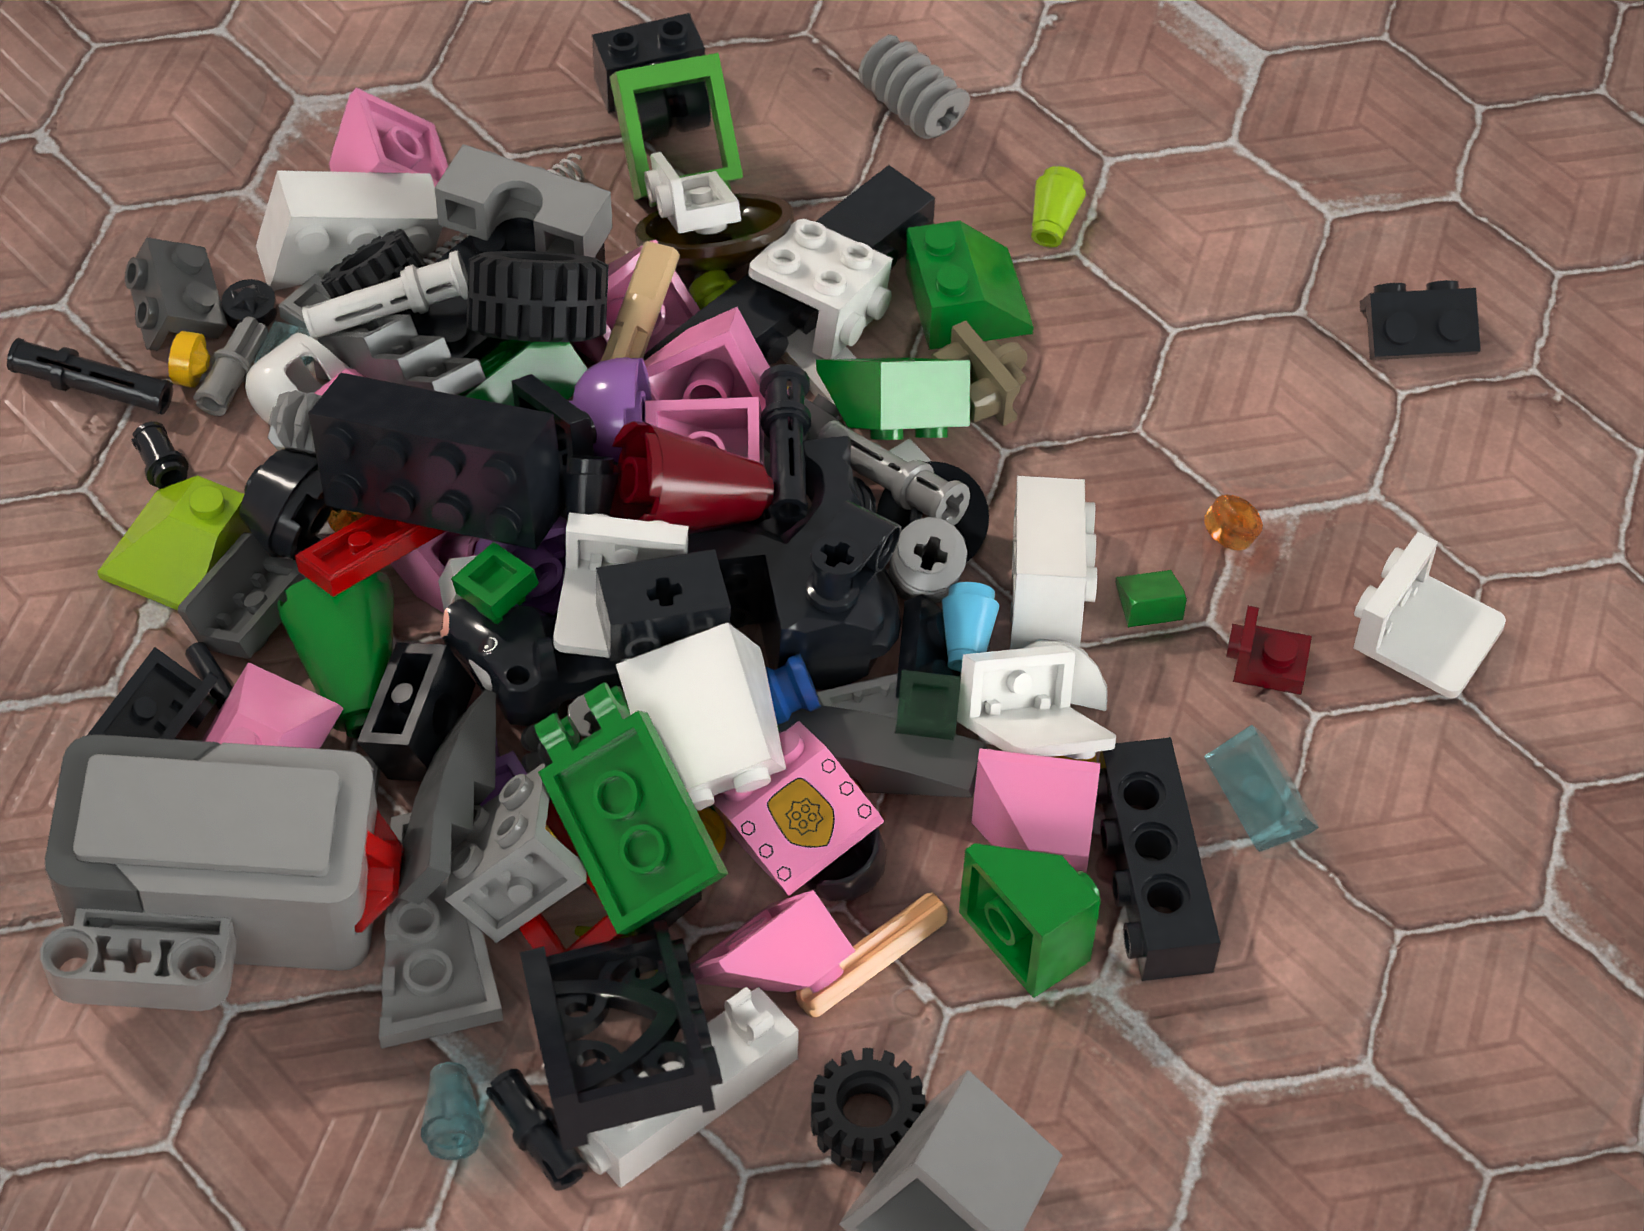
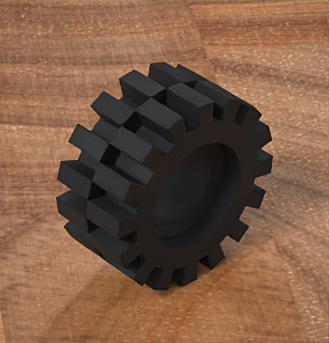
M397 229L395 232L390 231L383 237L379 236L373 239L367 246L364 244L354 254L347 255L342 259V263L334 265L330 269L331 272L324 275L321 283L333 299L401 277L400 271L405 270L406 266L413 264L418 269L427 265L405 231Z
M863 1048L861 1060H855L852 1050L841 1053V1065L838 1066L831 1059L824 1066V1077L819 1074L817 1075L814 1082V1090L811 1093V1130L813 1136L817 1135V1146L823 1154L831 1149V1161L840 1167L845 1158L851 1159V1171L862 1173L863 1162H872L873 1173L878 1172L885 1160L925 1109V1094H922L923 1083L919 1075L911 1078L912 1066L905 1060L898 1067H895V1054L884 1050L881 1061L873 1059L874 1048ZM874 1094L888 1101L892 1109V1115L883 1125L862 1127L851 1123L846 1118L843 1107L847 1100L855 1095Z

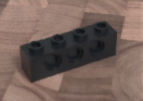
M1169 737L1115 743L1114 749L1100 751L1098 762L1100 763V772L1095 805L1102 804L1105 819H1102L1100 822V835L1104 854H1114L1117 870L1112 871L1111 876L1114 901L1117 907L1125 906L1129 921L1123 925L1126 955L1128 959H1137L1142 981L1214 973L1221 942L1172 739ZM1131 805H1140L1146 807L1147 810H1138L1132 808ZM1141 856H1155L1159 858L1160 861H1149L1142 858ZM1153 907H1166L1172 910L1173 913H1160L1154 910Z

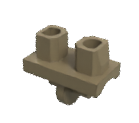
M966 320L953 326L951 344L933 353L931 358L970 360L971 423L993 415L1003 426L1017 420V412L1013 409L1012 405L1020 392V386L1026 381V375L1021 370L1026 363L1027 352L1017 342H1009L1000 346L996 340H990L985 344Z

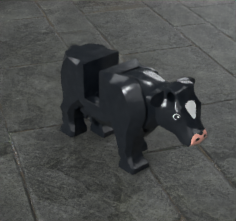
M849 436L804 440L806 494L811 500L812 505L805 518L792 523L778 521L771 514V502L770 506L764 509L761 516L756 520L688 531L687 554L715 549L731 605L730 624L736 629L745 625L760 624L769 668L775 670L785 666L789 657L800 653L815 690H828L849 685L868 676L877 658L884 656L898 640L901 628L897 593L885 567L874 576L856 600V603L846 611L828 613L818 610L811 605L806 597V583L810 574L814 571L810 563L812 546L829 526L838 508L845 501L849 500L876 513V498L871 489L856 476L853 477V471L850 467L851 444ZM458 599L451 603L444 611L440 629L444 645L450 648L454 655L467 665L482 693L485 689L496 693V704L500 707L505 719L511 725L529 726L537 721L538 723L554 713L559 715V706L566 700L576 699L602 683H607L610 689L619 686L624 693L616 664L626 660L610 661L607 657L564 653L554 647L553 635L558 609L553 616L533 606H514L502 616L503 620L497 625L478 612L477 608L468 601Z

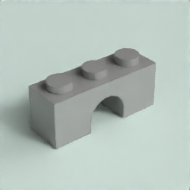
M465 144L461 146L434 188L438 225L486 241L494 229L503 221L511 218H528L533 220L536 252L575 254L595 258L612 230L610 191L598 188L590 183L579 182L549 172L541 167H533L502 157L494 152L483 151Z

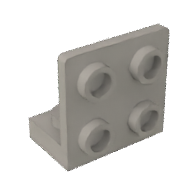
M544 763L527 775L521 773L514 776L504 786L501 793L485 805H474L473 831L453 851L451 874L448 879L445 900L496 943L586 882L587 871L582 861L545 829L550 796L538 771L547 767Z

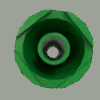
M377 571L333 597L311 580L305 578L285 590L287 597L285 603L281 600L278 601L277 606L280 618L316 693L344 708L333 728L340 732H346V735L350 738H359L393 652L394 589L392 582L387 574Z

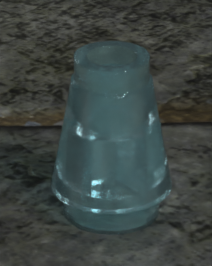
M445 1062L436 1065L430 1071V1081L420 1135L422 1141L428 1145V1150L434 1157L442 1160L463 1159L472 1155L477 1150L479 1141L484 1134V1125L466 1067L456 1062Z

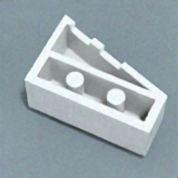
M277 171L256 243L266 284L275 291L303 285L314 274L323 278L325 274L331 272L330 269L334 265L342 263L343 258L357 252L359 247L364 244L367 246L373 239L379 236L383 237L387 232H395L397 229L405 231L422 258L428 257L429 253H434L443 226L438 225L435 186L431 174Z
M1017 476L1013 521V603L1011 602L1010 622H1012L1010 650L1020 649L1039 640H1063L1080 648L1084 602H1095L1097 590V567H1094L1096 557V535L1094 534L1095 502H1085V480Z

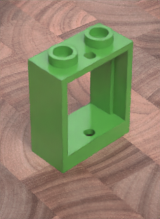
M719 53L616 71L610 76L634 200L649 199L645 184V171H649L634 97V94L706 81L723 168L679 177L716 171L730 190V182L743 178ZM649 200L650 207L657 206V202L651 203Z

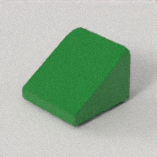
M1171 570L1116 577L1115 583L1128 627L1183 620L1187 598L1183 587Z

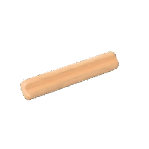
M934 893L924 894L853 946L855 952L839 964L844 972L834 982L816 993H813L809 987L796 990L797 1003L808 1016L812 1018L819 1017L946 924L948 920L947 907Z

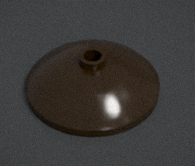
M749 193L734 194L739 201L741 221L729 223L725 230L713 234H699L695 230L678 233L667 217L661 218L657 210L637 224L635 228L636 243L640 247L646 241L657 240L661 245L673 247L680 254L676 266L680 269L705 271V273L723 270L727 274H731L736 271L738 266L750 263L771 243L787 233L790 226L794 223L793 208L785 200L773 196Z

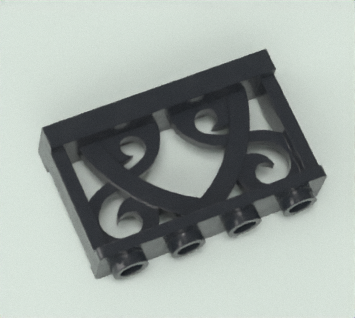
M666 920L653 922L655 930L550 956H546L544 947L520 952L548 1089L563 1151L588 1145L587 1134L697 1106L702 1107L703 1113L716 1110L711 1086L723 1084L714 1045L712 1046L704 1009L701 1008L684 940L680 938L671 941ZM658 970L653 977L639 979L642 973ZM622 979V982H615V980ZM668 988L672 1000L662 995ZM609 1008L631 1012L653 1021L638 1040L622 1053L612 1045L602 1041L577 1039L588 1035L599 1027L607 1017ZM574 1012L586 1013V1015L580 1017L569 1016ZM679 1031H681L684 1043L674 1041ZM597 1059V1061L590 1066H580L583 1062L587 1060ZM669 1062H678L684 1067L666 1071L662 1066ZM644 1071L649 1076L640 1078L638 1075Z

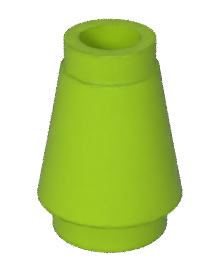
M1053 166L1047 168L1044 174L1036 180L1031 238L1037 244L1053 248L1058 247L1062 243L1063 237L1086 197V191L1083 187L1084 180L1076 171L1067 167Z

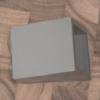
M967 1070L929 1102L845 1214L839 1225L846 1231H1024L1062 1154L974 1074Z

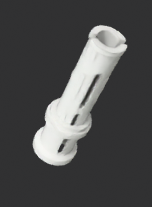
M459 251L450 252L449 259L418 269L413 264L406 266L405 270L400 271L401 277L311 306H303L302 313L310 337L318 340L320 337L366 324L407 309H412L414 313L419 312L422 314L429 311V305L460 295L466 300L468 296V274Z

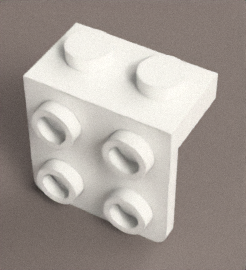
M798 219L790 226L784 236L771 243L751 261L749 276L762 284L818 309L819 313L812 353L825 359H833L847 345L853 346L860 338L863 329L873 319L879 320L885 314L892 295L887 286L893 258L873 250L864 243L853 241L829 230L818 222Z
M569 512L566 526V569L553 635L554 647L564 653L609 658L596 607V568L687 554L688 526L669 524L658 520L649 522L614 518L604 514L588 515Z
M1417 532L1405 550L1399 547L1393 550L1383 568L1381 577L1384 580L1378 589L1370 585L1361 596L1354 612V616L1361 620L1353 648L1445 697L1455 698L1461 694L1502 633L1506 619L1501 612L1429 576L1438 541Z
M1054 645L963 654L957 722L979 735L980 741L994 745L1005 752L1046 757L1063 755L1073 759L1093 758L1095 752L1112 750L1115 748L1116 735L1070 707L1076 652L1067 646Z

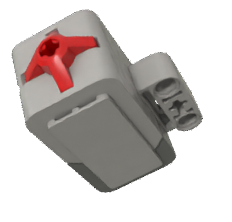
M96 734L82 736L74 740L66 748L62 759L45 855V870L65 926L52 931L44 939L40 949V960L54 995L62 1001L76 1004L205 1011L219 1006L227 998L231 988L234 964L339 971L349 970L360 965L368 956L371 947L374 920L398 897L401 862L404 855L402 844L377 809L371 765L359 753L345 750L236 743L220 744L205 741ZM72 958L87 959L86 963L75 971L66 972L59 970L66 961ZM205 965L213 968V971L202 979L193 980L185 977L191 969L197 966Z

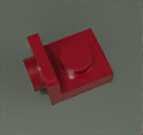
M1248 605L1244 626L1232 623L1226 657L1237 659L1233 682L1301 695L1312 636L1257 626L1259 607Z

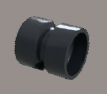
M704 81L634 94L643 142L668 136L671 127H675L680 133L710 126V102ZM669 95H672L674 105L669 104Z

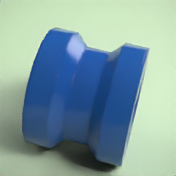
M800 653L789 657L785 666L775 670L765 667L777 725L789 721L791 714L798 710L805 709L811 712L821 708L815 687Z

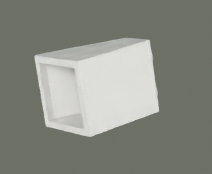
M727 622L616 664L630 714L632 715L638 710L649 714L697 811L711 806L715 802L714 795L733 788L738 793L762 788L771 782L770 775L786 769L761 649L730 623Z

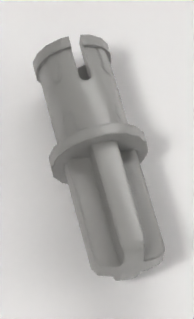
M244 318L237 325L225 348L214 352L211 358V370L193 397L194 400H197L196 405L204 412L214 416L224 415L242 382H246L247 373L252 367L251 364L268 336L267 327L258 323L255 318Z

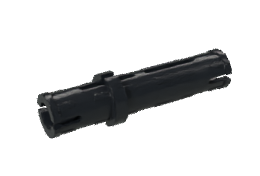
M17 338L12 343L8 352L7 369L10 372H19L50 381L51 386L58 390L67 391L71 387L107 399L152 410L161 415L167 411L172 400L173 383L169 380L153 378L121 367L79 356L78 351L75 349L63 347L60 350H55Z

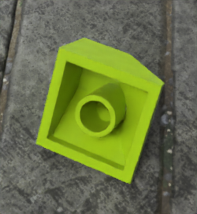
M198 475L157 490L97 571L99 578L178 610L181 602L244 532L251 533L239 516L244 494Z

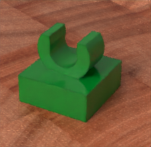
M495 542L491 543L451 578L456 594L475 606L478 612L497 625L503 620L502 616L516 604L521 605L525 601L526 595L539 585L533 568Z

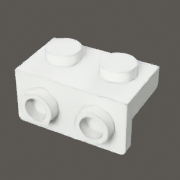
M661 152L650 154L652 170L645 171V184L651 203L657 202L661 218L667 217L678 233L695 230L699 234H713L725 230L729 223L741 221L739 201L716 171L680 178Z

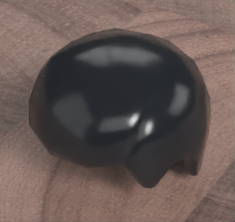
M878 827L806 882L805 886L810 891L814 890L817 896L828 901H853L873 890L884 874L886 863V849Z

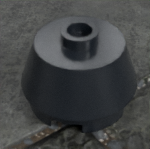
M281 449L270 456L264 464L258 466L249 477L245 485V494L241 502L239 516L271 557L282 556L296 560L295 555L323 540L317 534L327 522L332 510L340 514L342 509L325 505L316 456Z

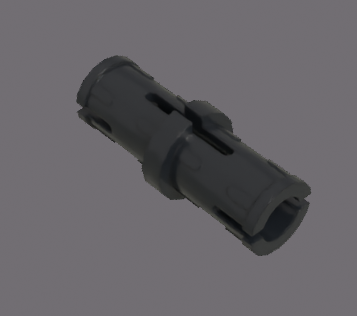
M509 1069L499 1074L491 1081L492 1087L486 1089V1095L508 1121L509 1126L513 1130L512 1139L517 1147L522 1151L529 1152L542 1169L554 1190L561 1191L577 1183L584 1176L582 1172L588 1170V1164L575 1148L563 1151L553 1108L544 1106L519 1069Z

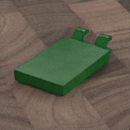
M602 683L584 694L588 707L601 727L600 730L580 741L579 732L572 719L566 716L560 720L555 713L534 725L541 743L546 748L553 762L538 771L616 933L627 935L729 873L649 714L638 710L630 715L627 700L622 689L619 686L610 689L607 683Z

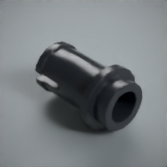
M151 421L138 426L132 434L134 438L131 439V442L146 465L145 477L149 484L162 489L186 480L189 463L184 454L174 449L163 424Z

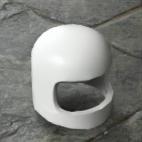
M297 332L259 359L250 368L246 377V393L257 414L266 423H269L272 408L276 406L279 394L295 390L304 393H315L323 387L305 366L301 359L302 356H310L317 360L326 372L329 380L345 369L344 364L318 341Z

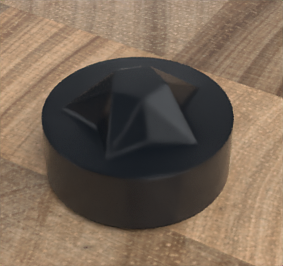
M254 279L241 280L229 286L223 293L221 300L227 324L233 329H236L237 325L246 317H253L258 323L268 327L277 316L275 293L265 282Z

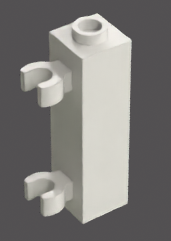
M745 987L725 1001L724 1012L707 1023L723 1084L711 1086L716 1110L703 1113L702 1107L697 1106L587 1134L589 1144L579 1147L583 1158L593 1171L599 1175L606 1171L617 1185L622 1188L798 1059L797 1027L760 987H757L752 992ZM669 1062L662 1067L666 1071H670L684 1066L678 1062ZM643 1071L638 1076L641 1078L649 1075Z

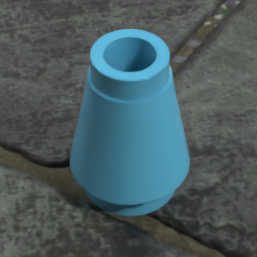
M977 582L955 583L949 587L948 596L942 599L948 667L952 670L961 672L963 654L987 651L1000 607L999 603L994 600V589L988 585Z

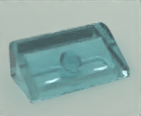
M1250 725L1204 756L1259 852L1303 837L1319 828L1271 743L1254 725Z

